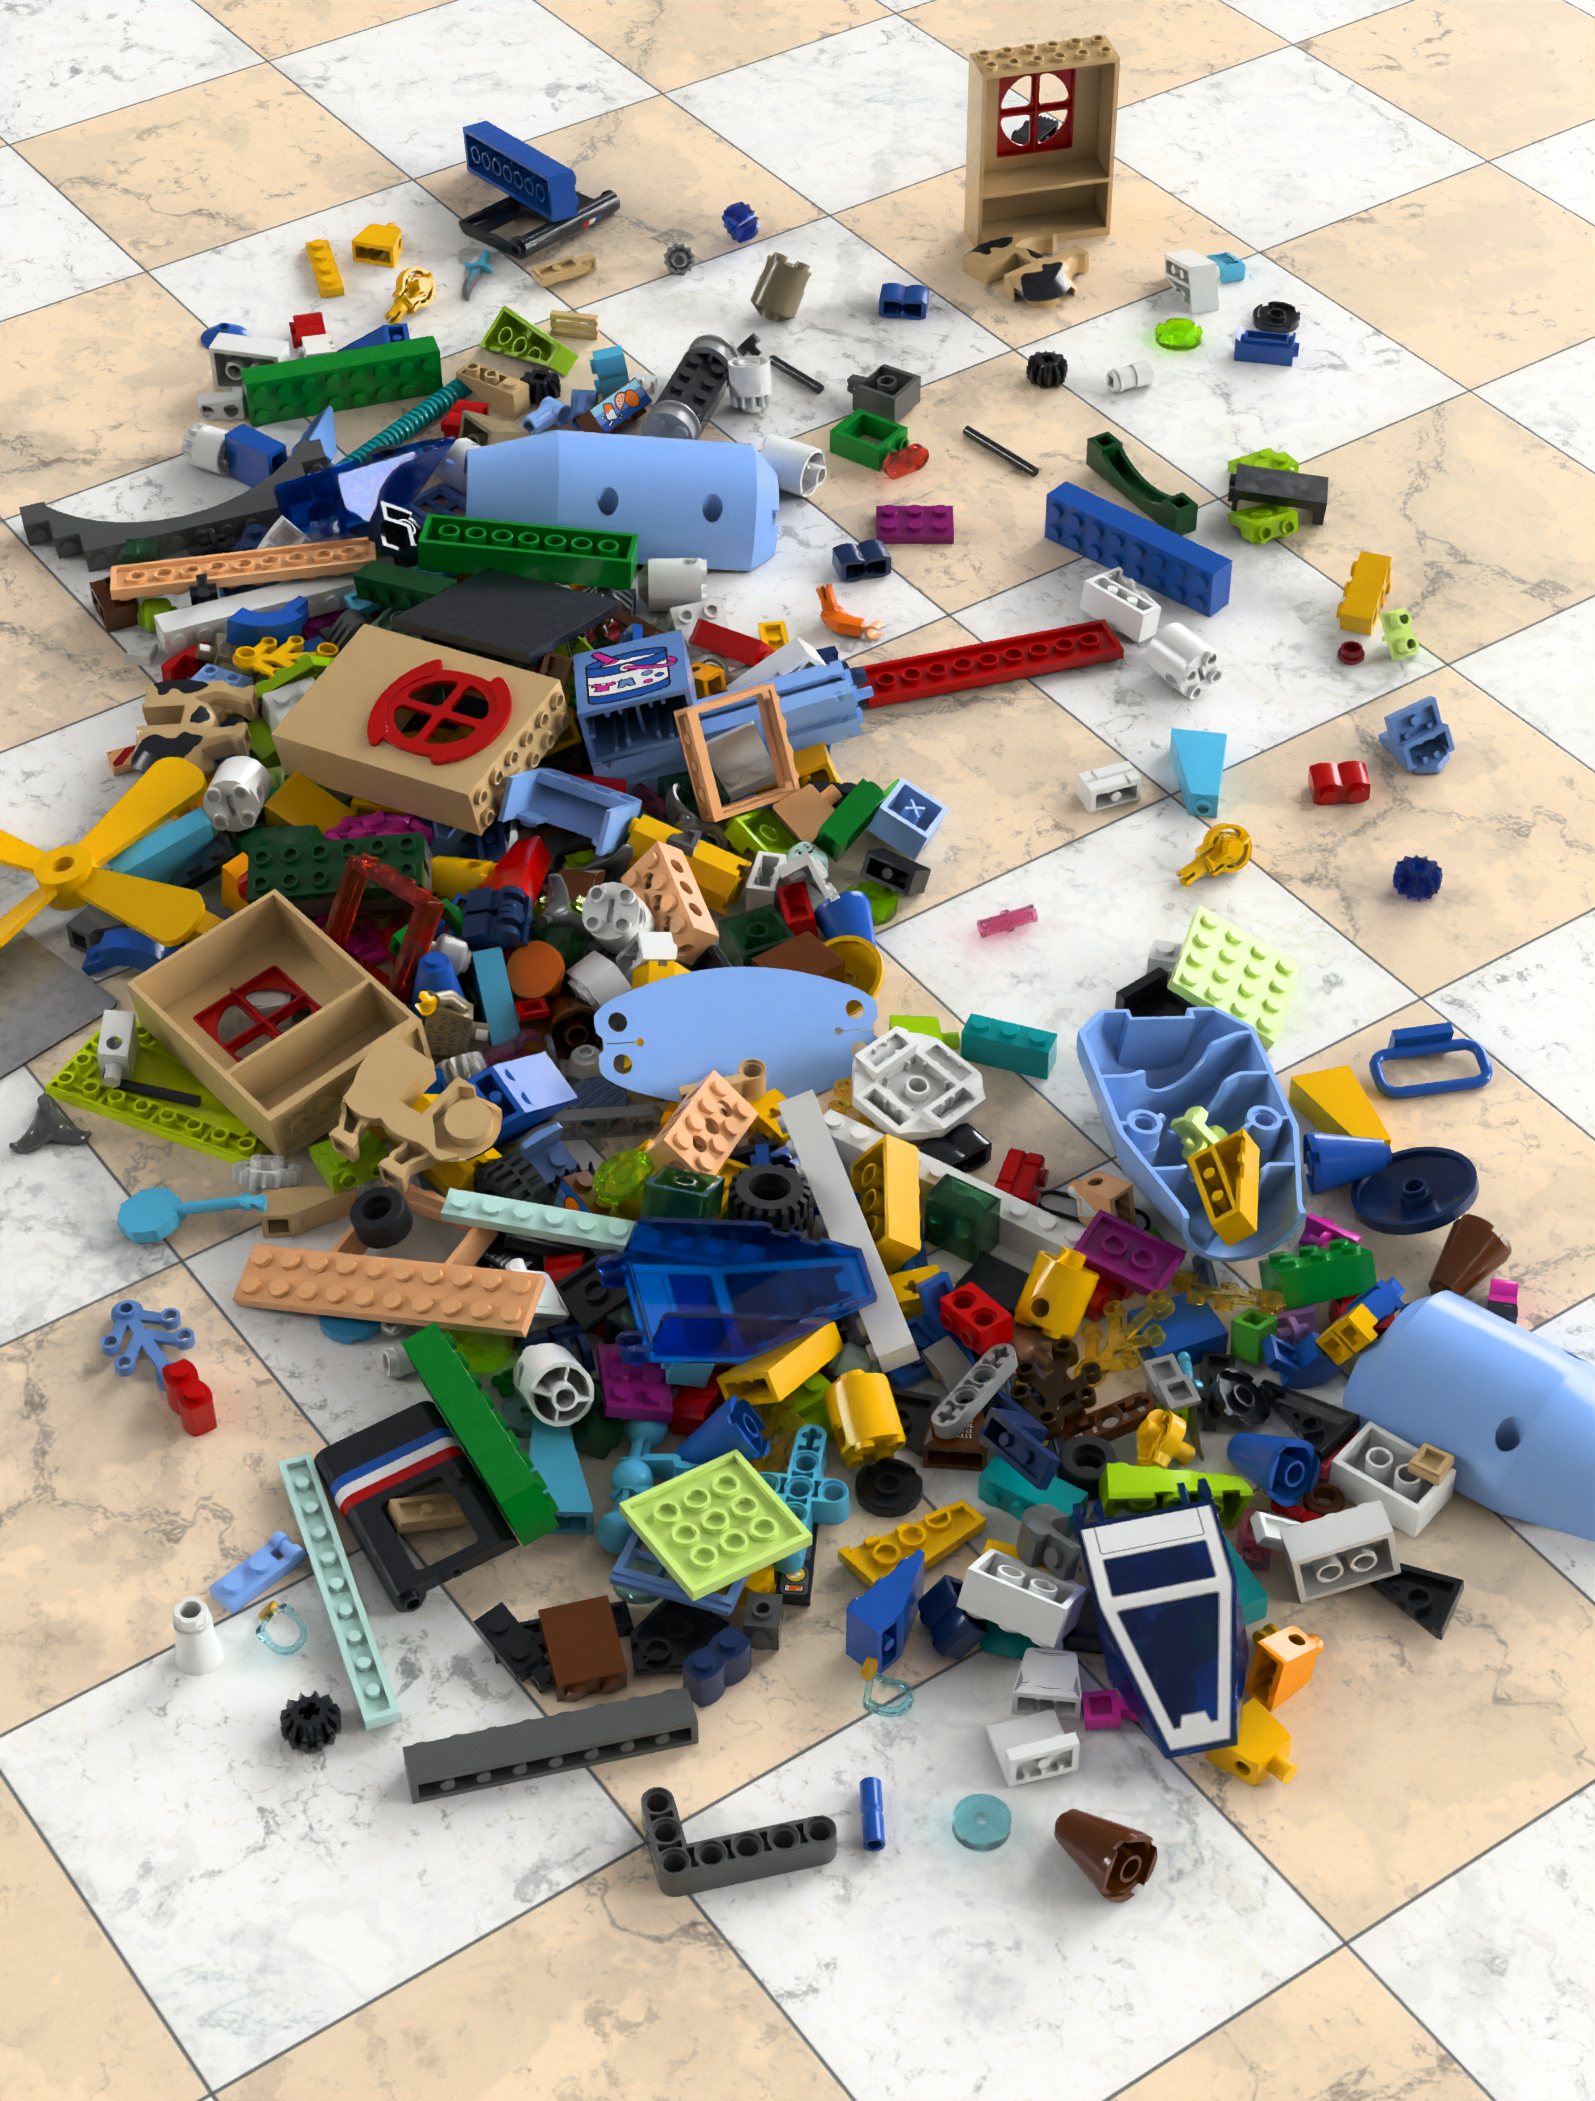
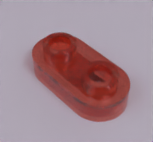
M912 444L887 456L883 464V471L892 479L901 478L923 468L929 459V452L921 444Z

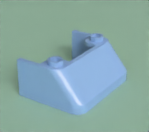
M540 767L508 776L498 821L505 822L516 818L520 820L521 825L533 828L537 824L546 822L592 838V844L597 846L595 855L603 856L613 854V852L619 850L628 835L631 821L640 812L642 800L555 769Z

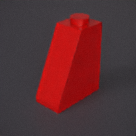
M699 618L688 642L702 654L712 653L722 657L727 665L733 668L741 666L754 667L775 652L774 649L761 640Z

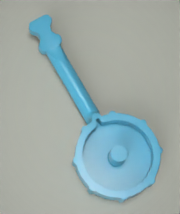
M166 1187L140 1190L121 1204L117 1223L122 1234H125L135 1244L161 1241L180 1227L181 1221L186 1219L187 1214L239 1208L243 1211L257 1209L263 1213L267 1211L268 1200L264 1194L251 1196L249 1193H242L241 1196L181 1202L180 1198Z

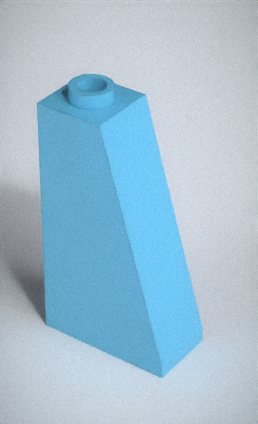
M1174 728L1171 730L1170 757L1188 815L1217 818L1227 734Z
M202 807L197 808L125 849L107 862L109 871L167 883L214 839L212 824Z
M496 947L473 951L470 977L474 993L480 1003L482 1023L490 1024L487 1043L492 1062H503L502 1060L509 1059V1061L515 1060L523 1055V1042L502 948Z
M533 1417L529 1458L534 1468L530 1472L533 1473L538 1470L547 1486V1489L542 1491L543 1494L549 1492L559 1509L554 1515L560 1526L547 1534L594 1535L593 1506L569 1425L553 1427Z

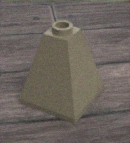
M468 410L462 412L458 439L468 438L480 446H486L530 436L528 430L517 423Z

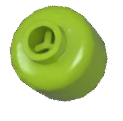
M167 598L145 599L142 606H138L139 626L144 627L148 633H157L154 615L177 610V607L171 606Z

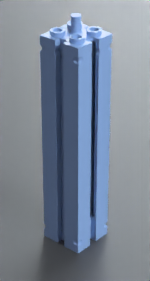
M839 659L829 662L828 665L821 664L697 700V703H701L758 684L774 683L777 696H780L779 705L781 713L787 724L786 733L788 741L792 746L793 752L821 742L829 745L843 741L846 737L853 738L862 735L860 724L864 723V718L860 706L856 707L858 706L857 702L873 697L874 693L872 686L857 689L853 685L849 668L844 670ZM755 696L699 714L705 741L753 721L770 756ZM681 743L591 764L594 776L626 780V794L639 799L643 798V786L658 794L669 791L675 783H678L681 787L692 784Z

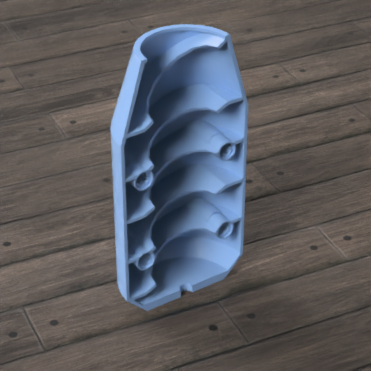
M553 430L466 450L464 460V473H467L465 517L638 534L637 564L645 565L649 558L707 559V569L751 572L775 556L778 526H775L776 512L779 511L778 477L775 470L753 444Z

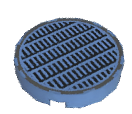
M605 1077L585 1078L572 1087V1090L579 1099L574 1104L568 1106V1110L628 1106L627 1090L613 1084ZM621 1118L615 1119L611 1123H614L620 1120ZM589 1120L582 1122V1124L594 1126L595 1123Z

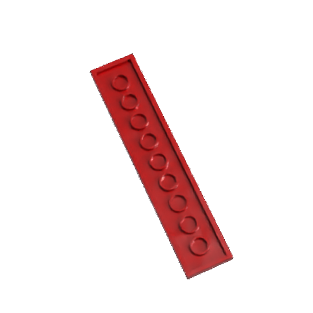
M1102 619L862 666L867 673V684L857 686V688L872 686L874 696L867 698L866 705L868 708L881 707L883 705L907 702L949 692H958L969 688L1009 682L1025 677L1085 667L1101 662H1110L1122 659L1124 657V649L1106 620Z

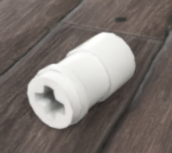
M1146 360L1129 364L1122 368H1113L1106 374L1108 388L1113 393L1151 385L1154 381V370Z

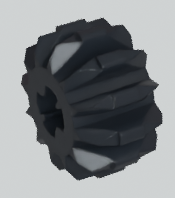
M1045 350L1043 353L1036 352L1035 355L1029 356L1028 366H1026L1027 378L1030 379L1031 384H1038L1039 387L1059 386V383L1065 382L1068 372L1067 360L1064 359L1062 354H1056L1055 351L1047 352Z
M543 368L540 370L533 369L532 372H525L524 376L520 378V381L529 384L530 405L537 404L539 406L541 401L548 396L554 399L560 397V379L558 374L553 373L552 370L545 371Z
M315 1690L310 1697H305L300 1692L298 1701H287L286 1709L281 1711L280 1722L282 1726L280 1728L282 1737H284L285 1741H289V1745L293 1750L302 1747V1750L307 1754L311 1748L315 1747L322 1752L324 1743L334 1745L335 1735L341 1733V1713L337 1704H333L329 1694L320 1698Z

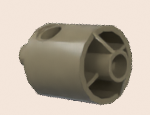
M778 252L773 253L772 256H767L765 268L759 276L750 299L761 316L775 322L795 318L804 295L806 283L812 275L809 271V265L799 261L795 262V264L787 261V256Z

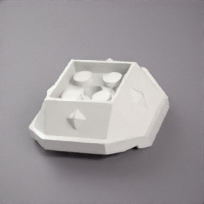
M895 1026L854 1055L852 1062V1105L875 1123L879 1129L912 1145L919 1144L929 1138L943 1137L984 1107L986 1096L983 1089L982 1074L936 1037L922 1033L908 1032V1029Z

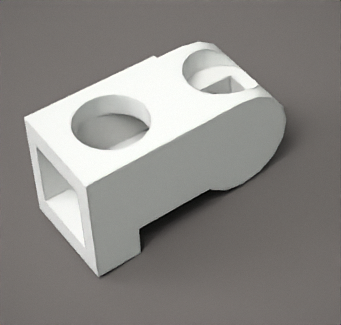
M233 387L230 392H205L197 397L199 415L202 420L245 419L242 387Z

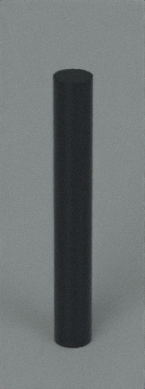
M771 355L769 357L771 365L818 394L824 390V385L777 356Z
M121 1079L120 1085L113 1088L114 1090L118 1089L132 1094L196 1108L201 1104V1096L126 1079Z

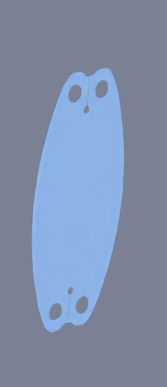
M721 967L671 976L619 995L605 1003L594 1015L596 1034L603 1041V1051L599 1055L600 1073L610 1082L622 1088L674 1102H679V1086L700 1082L713 1070L721 1077L738 1074L740 1063L746 1059H758L766 1065V1092L776 1088L787 1099L813 1089L814 1094L852 1080L854 1056L852 1055L851 1047L853 1043L862 1041L868 1046L878 1039L874 1034L873 1023L877 1019L876 1001L864 991L821 976L768 967ZM856 1000L862 1004L864 1011L860 1018L852 1019L848 1016L846 1005L849 1001ZM616 1012L623 1014L627 1020L626 1028L620 1032L612 1030L608 1024L610 1015ZM837 1027L841 1028L842 1033L840 1035H837L835 1033V1029ZM638 1038H642L644 1041L642 1046L637 1045V1043H627L636 1042ZM618 1055H626L632 1062V1068L626 1074H620L614 1069L613 1061Z

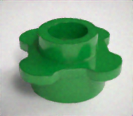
M515 1367L505 1370L500 1375H496L491 1379L492 1386L498 1387L502 1398L517 1399L520 1397L516 1393L513 1384V1370Z

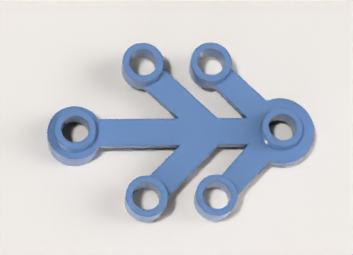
M133 1300L119 1302L111 1310V1319L115 1325L111 1333L103 1336L100 1340L103 1354L107 1356L117 1355L122 1349L121 1340L126 1331L130 1330L133 1336L125 1353L114 1360L116 1373L122 1377L132 1375L136 1369L135 1362L143 1348L157 1369L156 1379L159 1389L166 1392L162 1368L174 1362L167 1360L156 1343L176 1346L180 1350H189L195 1345L194 1332L189 1328H181L172 1333L148 1329L143 1325V1323L162 1325L167 1330L178 1328L181 1324L180 1312L176 1308H167L160 1313L143 1310L142 1305Z

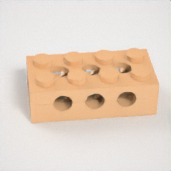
M657 841L620 878L622 884L631 888L650 909L654 917V932L672 933L673 943L677 946V960L691 965L719 937L683 850Z
M713 1070L691 1088L642 1158L676 1192L688 1201L698 1191L700 1192L710 1184L754 1121L758 1112L725 1079Z

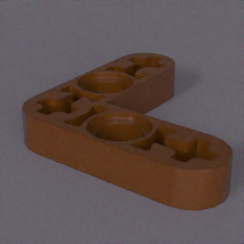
M1052 1373L1047 1375L1044 1379V1381L1049 1385ZM1068 1374L1066 1375L1065 1384L1071 1381ZM1138 1392L1086 1414L1085 1409L1065 1420L1062 1435L1066 1442L1075 1438L1079 1433H1082L1083 1436L1100 1437L1110 1442L1138 1430L1147 1415L1158 1408L1151 1394ZM1075 1394L1060 1402L1059 1408L1075 1400ZM1144 1406L1146 1410L1139 1412L1138 1408ZM1126 1412L1129 1416L1128 1419H1125L1124 1413ZM1115 1417L1119 1419V1422L1113 1427L1105 1428L1102 1426L1108 1418ZM1096 1426L1098 1432L1094 1433L1092 1427Z

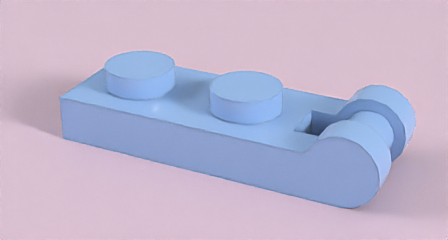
M278 1531L271 1536L268 1544L209 1587L210 1596L234 1615L299 1566L306 1557V1550L298 1544L290 1543V1537L284 1532ZM280 1554L284 1555L281 1559H276Z

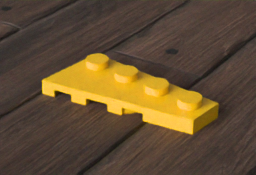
M960 1500L924 1515V1520L914 1524L906 1522L895 1527V1532L880 1538L877 1534L864 1539V1544L850 1549L849 1546L839 1549L838 1560L867 1586L872 1588L876 1580L886 1577L903 1558H909L918 1549L925 1552V1572L986 1529L987 1519L966 1501Z

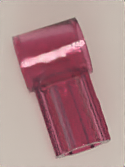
M523 1029L516 1037L482 1050L485 1063L489 1068L491 1064L495 1062L501 1063L504 1059H509L510 1061L544 1052L542 1037L534 1029ZM532 1041L537 1044L534 1050L526 1051L522 1049V1045L525 1042Z

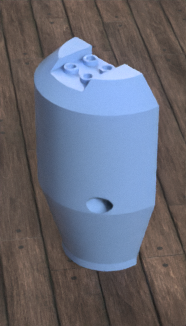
M1217 1007L1187 1008L1185 1016L1132 1017L1129 1009L1099 1010L1078 1031L1077 1055L1124 1174L1180 1232L1187 1246L1195 1254L1205 1259L1218 1262L1248 1260L1263 1255L1284 1243L1296 1232L1306 1215L1302 1204L1299 1126L1254 1026ZM1202 1106L1208 1112L1205 1125L1207 1127L1214 1125L1222 1127L1227 1132V1136L1244 1128L1260 1149L1257 1232L1230 1247L1225 1244L1211 1226L1189 1163L1182 1157L1181 1153L1184 1145L1181 1143L1182 1139L1170 1127L1173 1119L1184 1117L1187 1110L1192 1107Z
M1448 1290L1404 1304L1400 1308L1399 1315L1379 1339L1373 1340L1364 1347L1347 1383L1342 1402L1345 1410L1359 1415L1361 1426L1355 1432L1358 1433L1371 1421L1418 1449L1424 1442L1455 1456L1452 1468L1457 1471L1453 1490L1496 1513L1595 1542V1366Z

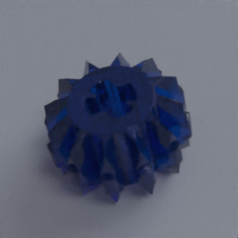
M740 201L731 204L723 211L724 215L721 217L724 221L723 227L727 229V234H730L733 240L742 243L751 240L758 234L760 224L757 221L759 218L756 217L754 214L755 210L752 211L749 204L745 205L744 202Z
M1417 854L1413 858L1404 856L1403 861H1398L1395 866L1393 887L1397 888L1399 895L1406 894L1407 899L1412 897L1417 898L1418 901L1422 897L1431 899L1432 895L1438 894L1441 888L1442 868L1438 867L1437 861H1429L1428 856L1423 858L1418 857Z

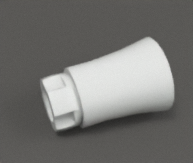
M185 1597L181 1602L175 1604L173 1609L174 1662L176 1667L187 1675H205L215 1670L222 1662L224 1656L223 1647L217 1638L212 1615L208 1610L207 1604L202 1602L199 1597Z

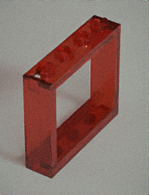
M362 853L361 856L349 855L323 932L399 1001L410 1004L419 960L422 956L429 953L445 903L432 896L433 891L416 886L415 880L397 874L398 870L396 868L379 863L378 857H373L366 853ZM368 878L414 906L391 977L345 947Z

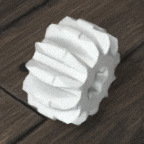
M473 1051L443 1060L435 1068L442 1070L445 1080L450 1085L457 1076L466 1081L487 1068V1065L481 1053Z

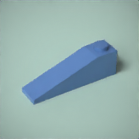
M328 405L311 422L297 444L320 439L326 455L328 469H330L335 464L333 458L337 453L333 408ZM296 445L292 448V453L296 450Z

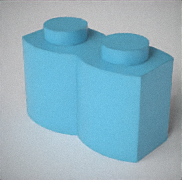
M621 345L592 351L594 359L589 360L592 374H597L598 380H594V385L598 395L602 394L603 399L629 382Z

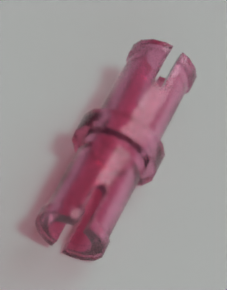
M1033 904L1012 911L1005 909L1000 911L999 915L977 920V929L982 938L1002 931L1009 933L1014 931L1015 927L1037 922L1038 916Z

